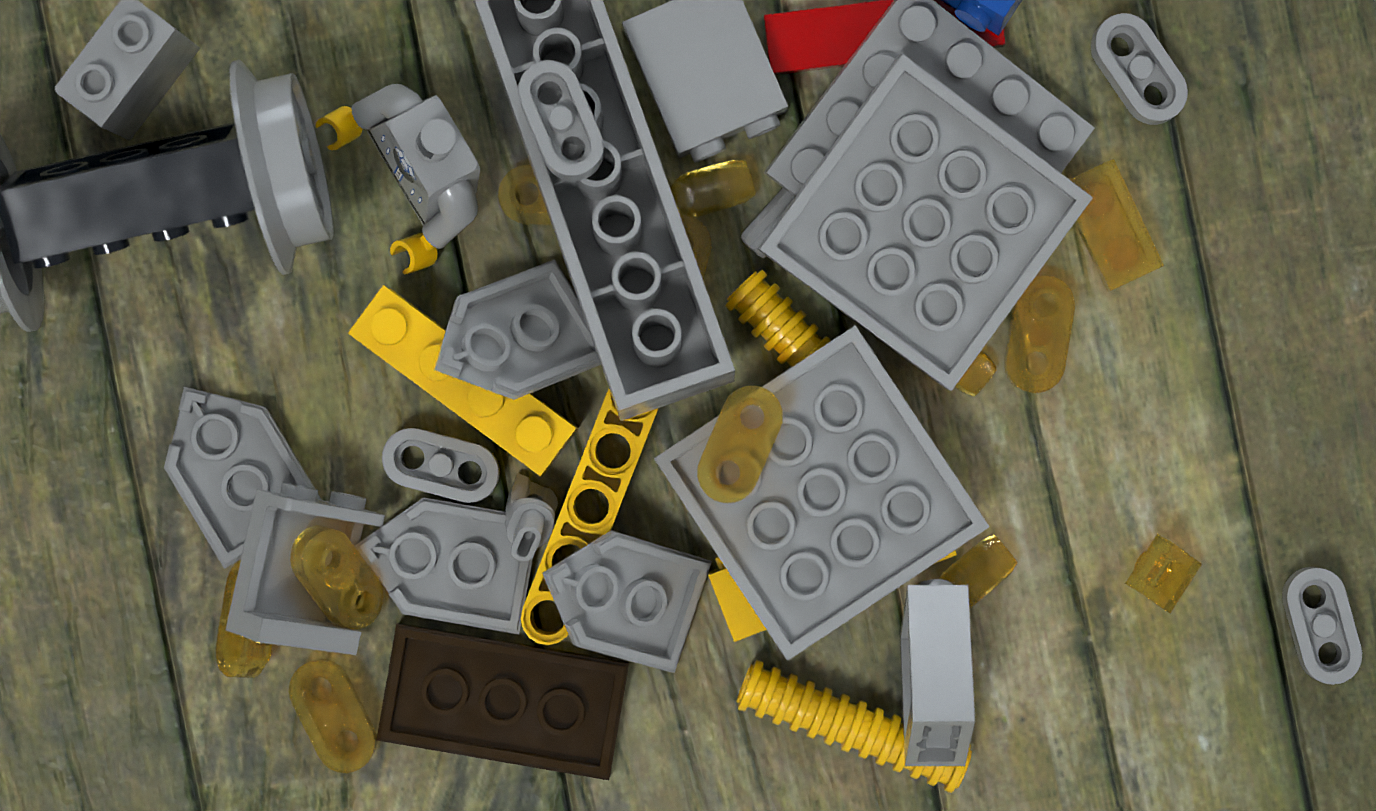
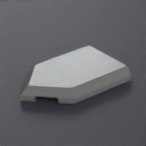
M552 260L457 296L434 370L515 400L601 364L577 295L556 261Z
M184 387L178 409L180 411L172 443L169 445L164 469L223 568L226 569L241 560L256 489L280 493L283 482L315 488L267 407ZM317 493V498H316V499H317V500H322V499L320 498L319 494Z
M423 497L355 545L402 614L514 634L520 633L521 613L526 599L533 558L528 561H519L511 555L512 543L507 537L505 511Z
M609 531L542 574L573 645L675 673L712 561L615 531Z

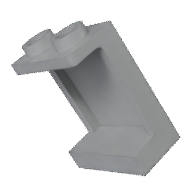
M120 0L56 84L55 92L102 128L130 141L199 51L200 47L140 1Z
M672 0L622 22L623 31L641 67L672 139L678 158L691 154L694 163L726 150L727 148L723 141L726 138L745 131L748 139H752L781 126L777 116L786 113L788 105L743 0Z
M283 482L280 493L256 489L225 630L260 643L356 655L361 632L342 625L358 553L355 545L360 542L364 524L382 527L385 515L364 509L366 498L331 491L330 500L323 501L316 499L317 489Z

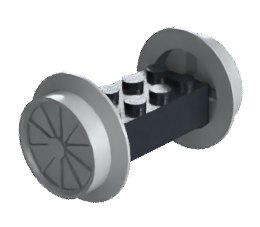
M241 60L232 61L230 64V91L235 122L17 171L10 151L0 134V314L9 312L24 331L38 330L42 324L44 314L42 268L58 265L70 260V251L92 247L94 255L108 254L129 247L128 238L152 233L154 241H166L188 234L190 232L188 225L208 220L212 221L213 228L233 226L249 219L248 212L253 210L256 211L265 242L275 266L282 275L290 274L297 247L331 240L334 233L331 202L323 161L308 105L295 74L290 73L258 81Z

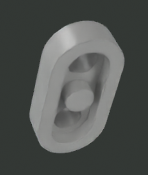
M1127 13L1116 14L1106 19L1092 36L1091 53L1095 63L1134 118L1150 125L1169 121L1183 109L1187 100L1188 89L1183 75L1144 20ZM1113 38H1122L1127 42L1129 46L1127 56H1118L1112 51L1111 40ZM1147 86H1154L1159 89L1162 95L1160 105H1152L1147 102L1144 96V90Z
M545 60L533 64L524 72L520 79L518 95L521 107L545 164L555 176L563 180L579 181L586 179L600 167L604 156V145L601 133L574 72L561 62ZM546 88H556L562 95L556 104L545 105L539 100L540 93ZM571 142L580 143L585 148L583 156L577 160H568L562 155L563 148Z
M407 428L396 432L387 440L382 452L384 470L395 483L461 502H477L488 497L495 490L500 478L499 463L495 455L488 448L480 444L419 428ZM410 446H417L424 453V462L417 469L409 468L403 460L404 452ZM467 461L476 462L481 468V478L475 484L464 482L460 476V468Z
M1318 567L1299 569L1286 581L1282 598L1300 665L1307 675L1319 682L1331 685L1344 683L1357 673L1362 662V648L1345 587L1339 577L1329 570ZM1315 585L1321 592V599L1317 605L1307 607L1303 602V592L1307 587ZM1332 642L1337 650L1336 657L1332 662L1323 664L1318 656L1319 649L1323 644Z

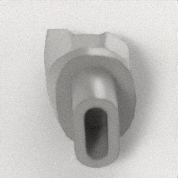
M517 473L507 499L505 525L508 540L512 543L511 555L519 561H528L533 558L537 548L545 544L552 534L555 521L554 513L558 506V501L550 488L530 481L529 477Z

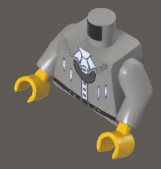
M391 84L355 102L352 108L342 106L318 119L315 124L316 128L327 123L337 133V141L327 146L332 151L357 139L362 134L363 129L367 130L368 135L423 225V233H417L392 243L390 254L393 256L408 251L410 265L403 270V274H410L435 264L438 254L437 248L445 247L476 217L478 212L476 192L480 175L478 161L441 99L434 95L421 100L420 96L407 86Z

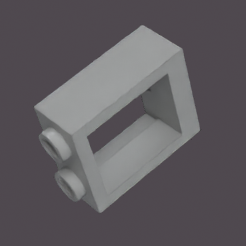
M930 579L918 585H907L900 630L905 766H965L975 724L968 585H953L947 580Z

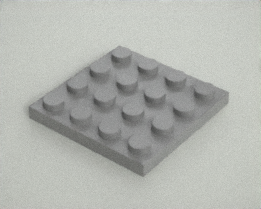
M894 0L764 171V174L795 197L900 54L907 56L1060 173H1062L1095 128L934 0Z
M900 54L757 249L941 386L952 391L1093 197L907 56Z
M856 325L654 458L787 661L989 528V525Z

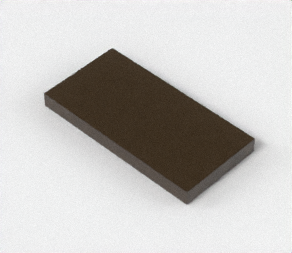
M397 623L376 741L609 780L630 662Z

